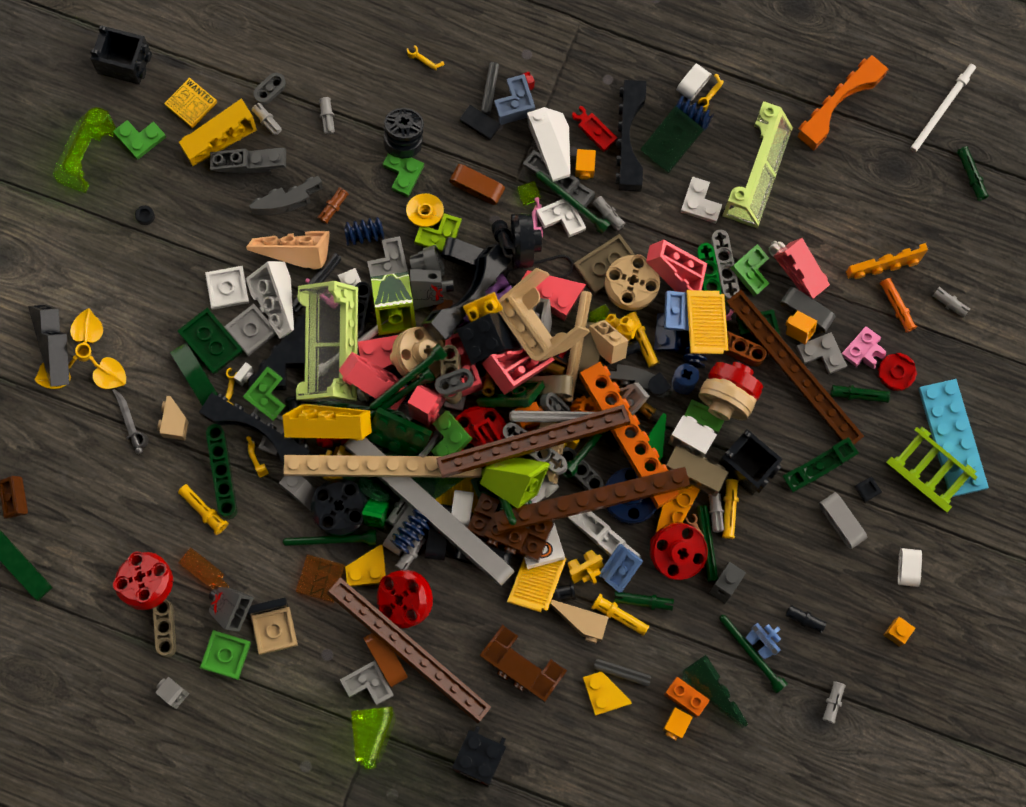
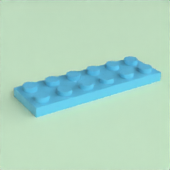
M957 379L919 387L918 390L933 441L964 466L968 464L977 471L975 475L978 478L973 480L969 477L953 497L988 489V483ZM939 452L937 455L942 467L948 458ZM955 464L944 476L947 489L964 472Z

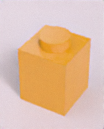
M577 149L575 177L584 180L594 178L596 150Z
M797 310L794 316H790L786 321V335L806 344L815 333L817 320Z
M897 617L891 623L884 636L900 647L907 642L915 627L901 617Z
M675 707L663 728V731L666 732L665 735L675 741L677 738L681 740L693 717Z

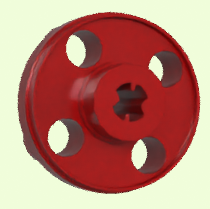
M716 362L708 374V379L723 378L731 381L737 387L753 396L757 401L764 388L763 384L752 376L754 371L739 362H733L732 365Z
M478 406L468 408L460 413L455 419L458 422L462 420L468 422L469 425L464 429L473 438L461 451L468 446L477 447L482 445L476 437L472 426L485 420L487 415L495 417L492 423L500 437L505 439L503 428L506 423L503 417L493 408ZM485 424L484 426L493 441H497L488 424ZM481 427L478 428L479 432L483 434L482 437L485 442L489 443Z
M675 522L667 524L650 541V557L654 567L670 579L683 580L695 576L703 568L707 560L708 549L703 535L695 527L687 523ZM688 528L690 531L689 535L683 538L682 531ZM663 539L665 542L664 547L658 549L657 543ZM699 553V561L693 562L694 555ZM675 565V571L668 574V567Z
M137 551L133 552L119 567L113 582V588L118 597L129 607L137 610H148L158 606L168 597L173 586V574L169 565L159 555L151 552L141 553Z
M399 570L382 577L377 592V603L379 611L399 628H409L420 624L427 618L432 609L433 595L429 583L422 575L411 570Z

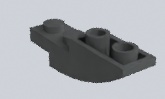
M285 148L255 151L236 149L210 152L211 171L265 173L271 172V169L286 168Z
M319 176L310 177L300 186L291 187L287 193L284 192L282 187L273 189L265 197L253 200L249 205L250 211L253 215H275L299 209L311 203L309 196L323 188L322 181Z
M617 364L616 371H610L611 375L609 377L611 381L616 382L619 386L626 387L633 383H639L648 395L651 394L648 390V383L655 374L640 368ZM598 381L601 385L606 386L604 382ZM671 386V389L665 392L663 395L657 397L665 398L668 397V395H672L673 386Z

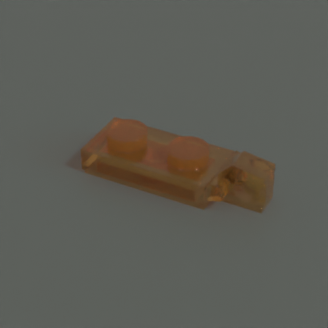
M192 548L178 562L209 588L214 589L215 586L229 587L222 580L224 574Z

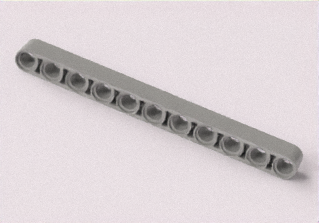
M366 437L363 440L349 439L343 445L353 456H386ZM377 477L413 510H418L430 520L428 523L497 585L502 586L514 573V570L411 477Z

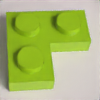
M444 213L439 229L419 227L414 243L423 247L436 245L439 251L442 252L446 238L457 237L462 219Z

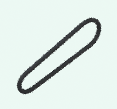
M557 255L533 263L535 265L561 257L568 259L571 263L570 271L565 275L554 276L558 278L569 276L574 269L572 259L566 255ZM509 269L505 274V278L511 286H515L518 283H511L508 280V274L518 269Z

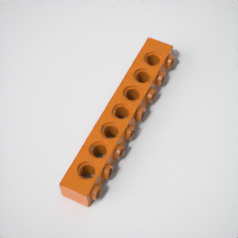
M598 362L580 372L579 378L599 411L620 405L625 406L630 419V425L613 429L611 432L638 478L668 471L666 465H661L658 460L660 456L654 447L651 448L648 443L650 439L645 431L642 432L639 428L640 422L638 418L629 411L630 405L628 401L620 396L619 386L616 382L611 381L609 377L611 374L607 366H603L601 362ZM602 381L606 384V387L598 388L596 383ZM611 397L615 399L616 403L609 405L605 400ZM632 430L635 433V437L628 438L625 432ZM642 447L645 453L639 455L635 452V448ZM645 464H653L655 470L647 471L645 469ZM679 490L650 498L658 509L676 499L679 495Z

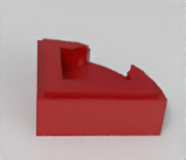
M529 71L522 73V75L525 74L529 90L534 89L535 81L533 76L530 75Z

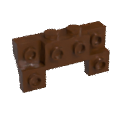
M482 493L467 528L478 538L487 541L486 543L492 547L497 548V546H500L511 555L518 554L539 563L554 523L548 521L532 525L530 529L524 527L498 533L494 513L497 511L500 500Z
M502 624L482 651L480 657L498 670L497 674L506 681L509 678L515 682L513 686L521 692L524 690L529 691L545 703L567 670L551 659L542 671L511 649L519 636Z

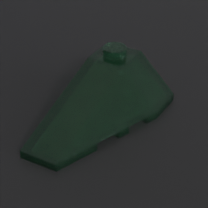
M706 655L682 671L683 681L707 697L710 703L740 727L744 728L749 725L734 701L730 702V692L727 687L718 682L721 677Z

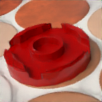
M895 353L886 356L882 360L878 368V375L882 384L888 389L902 391L909 388L915 381L917 370L914 361L909 356Z

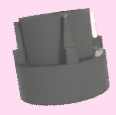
M436 245L423 248V251L410 256L412 269L441 271V276L445 275L444 263Z

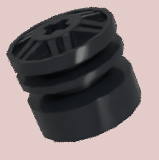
M398 108L391 111L384 121L383 143L386 151L390 155L401 159L417 155L421 151L423 143V118L419 113L408 108Z

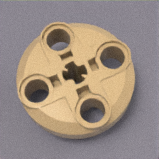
M637 254L621 257L614 261L606 272V293L611 302L621 309L628 311L643 309L651 304L658 294L660 277L646 262L647 259L644 256ZM636 262L640 263L642 268H635L633 264ZM615 274L619 279L612 280L609 276ZM652 285L655 290L648 291L646 286ZM622 298L631 299L632 302L625 303Z
M412 327L400 333L395 339L390 354V361L404 377L431 355L430 352L433 351L432 348L439 343L443 348L445 345L442 340L435 341L424 327ZM441 359L428 366L435 378L441 374ZM417 375L413 380H411V382L415 381L420 376Z
M723 378L706 379L698 395L709 406L708 411L712 415L725 421H729L730 418L747 420L757 401L734 383Z

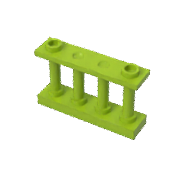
M916 427L914 431L918 435L899 457L896 456L894 459L891 456L886 463L941 509L948 512L952 508L949 505L950 499L969 477L973 480L978 478L975 475L977 471L968 464L964 466L929 437L931 433L925 428L921 427L919 429ZM925 439L933 446L932 449L914 470L908 471L904 467L905 461ZM941 452L948 460L933 478L924 484L919 480L920 473ZM954 464L964 471L944 495L941 494L939 496L934 492L935 486Z

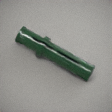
M968 146L958 149L957 153L970 180L969 185L973 187L977 201L988 198L989 195L983 184L984 179L979 175Z
M832 385L831 397L888 403L890 391L855 388L854 385H849V387Z
M615 591V596L623 597V599L614 598L616 603L649 607L651 610L657 608L673 611V606L665 605V603L674 604L673 598L625 592L619 593Z

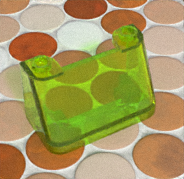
M94 107L77 120L53 171L56 181L60 184L84 193L87 192L89 183L84 179L85 173L82 171L81 160L92 138L101 141L104 135L109 134L113 136L116 126L107 110Z
M393 707L351 711L356 762H360V766H364V769L377 768L376 764L381 762L396 722Z

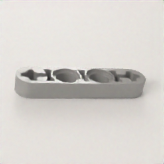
M716 230L712 235L711 244L715 250L721 291L725 295V300H728L732 297L730 293H726L729 288L728 283H731V290L735 291L733 295L740 291L737 276L730 268L734 265L728 233L724 230ZM718 235H720L721 238H724L722 241L721 248H719V240H716ZM725 252L728 254L729 259L722 261L719 259L718 254ZM722 271H731L732 277L729 279L724 278Z
M508 423L503 428L505 438L514 436L513 434L509 436V429L513 430L515 428L517 435L527 432L515 423ZM551 448L545 449L548 451V456L544 459H540L537 456L539 451L527 454L534 460L549 462L548 470L556 475H561L567 470L566 459ZM551 458L557 463L562 461L563 467L555 469V464L550 461Z

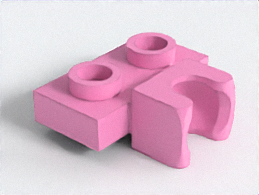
M865 327L842 352V356L856 367L863 360V363L875 369L877 361L873 357L877 356L880 359H884L886 351L877 344L881 337L868 327Z

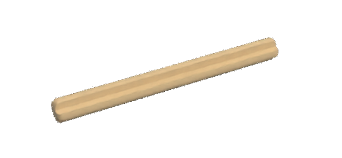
M582 291L580 294L575 326L579 325L586 328L592 297L591 292ZM584 337L570 349L566 375L573 377L572 397L562 398L565 402L573 401Z

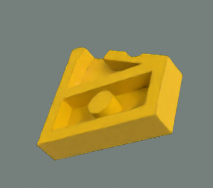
M383 545L377 546L345 566L346 580L351 587L380 584L382 577L386 576Z
M602 671L583 677L595 716L632 704L631 700Z

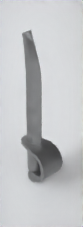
M113 389L112 391L119 403L129 433L126 438L131 439L133 447L136 448L135 452L141 454L143 452L142 448L148 444L149 438L144 433L136 431L126 400L117 390ZM141 435H142V437H143V442H142V443H140V440H139V437H138V436H141Z
M438 430L434 431L433 438L419 454L420 457H426L434 445H437L444 438Z

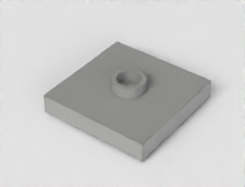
M254 303L224 326L248 357L276 335L268 319Z

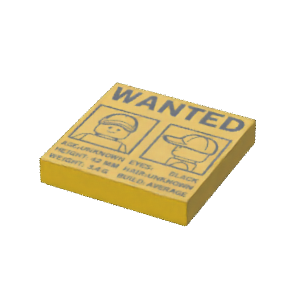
M189 78L164 104L187 125L193 128L217 104V100Z

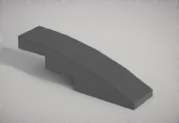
M533 150L524 161L523 166L535 175L538 171H541L551 179L541 154ZM571 174L570 177L555 181L558 186L584 207H587L596 196L594 191L582 185L579 179Z

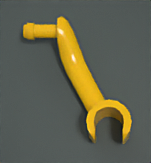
M415 45L414 53L409 52L407 48L409 58H417L433 70H437V68L445 65L444 62L435 65V63L419 54L418 48Z
M718 74L714 75L718 83L709 91L706 97H702L698 101V104H706L703 106V111L708 109L710 99L723 85L724 81L720 80Z
M232 368L226 370V376L229 379L225 396L228 398L227 402L232 398L235 382L234 376H229Z
M247 436L248 454L258 476L263 477L269 474L264 463L259 464L255 456V442L251 440L250 436Z

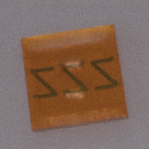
M307 554L296 593L334 603V600L326 593L340 577L342 578L345 565Z

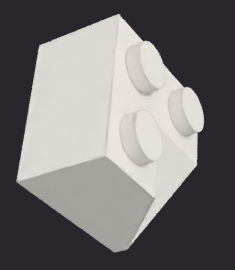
M683 415L673 431L668 444L673 447L683 446L696 456H705L717 434L714 433L712 428L706 425L704 427L699 425L693 417Z

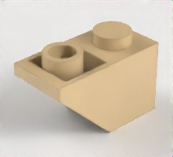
M605 320L590 325L589 329L598 353L605 360L613 364L626 358L629 341Z
M167 396L166 401L162 403L161 412H163V418L158 422V431H160L161 436L164 438L185 441L189 422L172 397Z

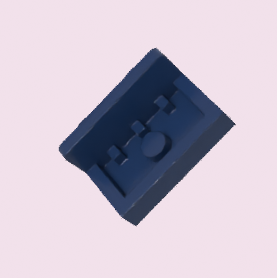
M657 313L654 350L657 352L675 351L678 354H682L685 347V330L664 329L665 313Z

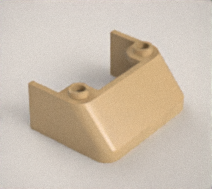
M538 268L534 269L498 301L503 307L499 314L529 357L535 361H543L569 350L590 331L587 328L576 325L568 333L560 332L554 337L550 335L533 310L540 301V293L536 287L550 276L548 272Z

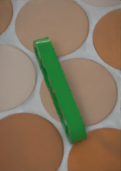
M702 243L698 247L697 258L705 261L714 270L712 274L705 273L702 289L703 291H708L706 285L713 283L717 287L716 291L722 294L714 247L709 243ZM704 248L710 251L707 256L708 261H705V254L701 253Z

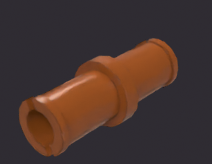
M339 187L331 200L326 202L327 205L317 218L328 224L334 213L340 210L339 206L349 195L348 192Z

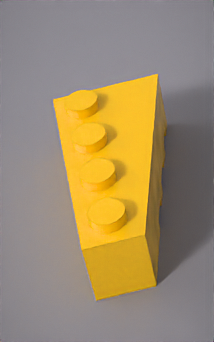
M241 98L194 132L184 136L179 141V144L193 167L209 158L210 152L221 151L257 131L251 112Z
M301 404L282 415L284 438L363 440L372 433L370 410Z

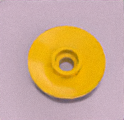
M425 193L414 196L408 202L406 213L408 219L413 224L420 227H430L442 219L444 207L439 198Z

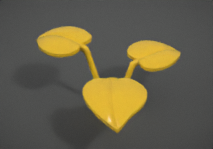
M89 308L84 310L71 325L70 333L72 339L76 342L83 341V343L76 346V355L73 356V359L68 364L69 369L77 359L82 362L90 360L97 367L93 372V380L98 387L113 389L124 386L126 384V374L122 365L117 360L106 357L101 360L99 365L94 360V357L91 356V347L87 342H97L103 335V326ZM43 362L35 382L49 389H59L66 386L50 387Z

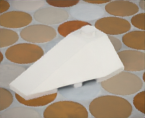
M545 107L528 112V127L552 181L555 182L570 177L569 126L563 113Z
M268 261L245 279L252 298L259 302L261 305L260 310L262 313L267 314L269 323L278 337L284 338L294 330L291 278L285 262Z

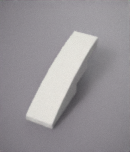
M590 511L568 517L610 557L617 546L623 544L625 548L641 558L640 554L627 545L625 540L612 531L610 526Z

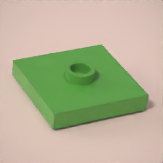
M213 630L200 668L239 680L251 642Z

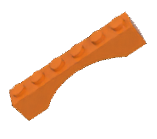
M873 55L868 59L864 58L858 65L859 69L856 72L852 71L847 76V81L844 85L840 83L834 90L835 94L832 97L829 95L823 101V107L821 109L816 108L810 116L812 118L808 122L805 120L798 128L800 132L797 137L813 151L826 139L829 133L831 114L837 105L853 93L873 89L885 77L888 68Z

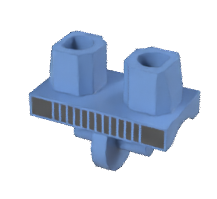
M757 623L751 628L752 630L746 636V639L752 645L759 639L765 644L758 651L763 659L771 655L775 656L781 649L771 637L776 642H779L781 638L777 635V632L781 629L777 627L773 630L768 624L764 627L769 633L767 634Z

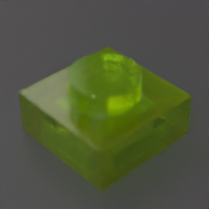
M535 181L517 187L523 206L534 203L536 197L541 200Z
M606 304L589 313L588 319L593 323L605 320L609 314V308Z

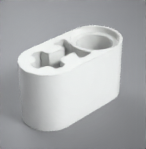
M696 63L680 82L676 91L692 101L708 82L712 74Z
M454 490L451 514L464 526L468 527L471 520L474 492Z
M900 549L898 585L919 587L922 568L921 550Z

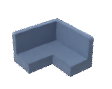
M525 74L508 78L507 85L511 96L494 100L499 116L498 122L501 125L527 118V113L535 110Z

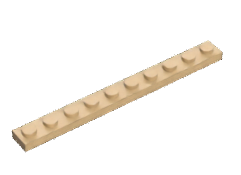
M284 455V476L441 477L436 458L442 456H426L422 458L420 456ZM481 468L447 478H481Z

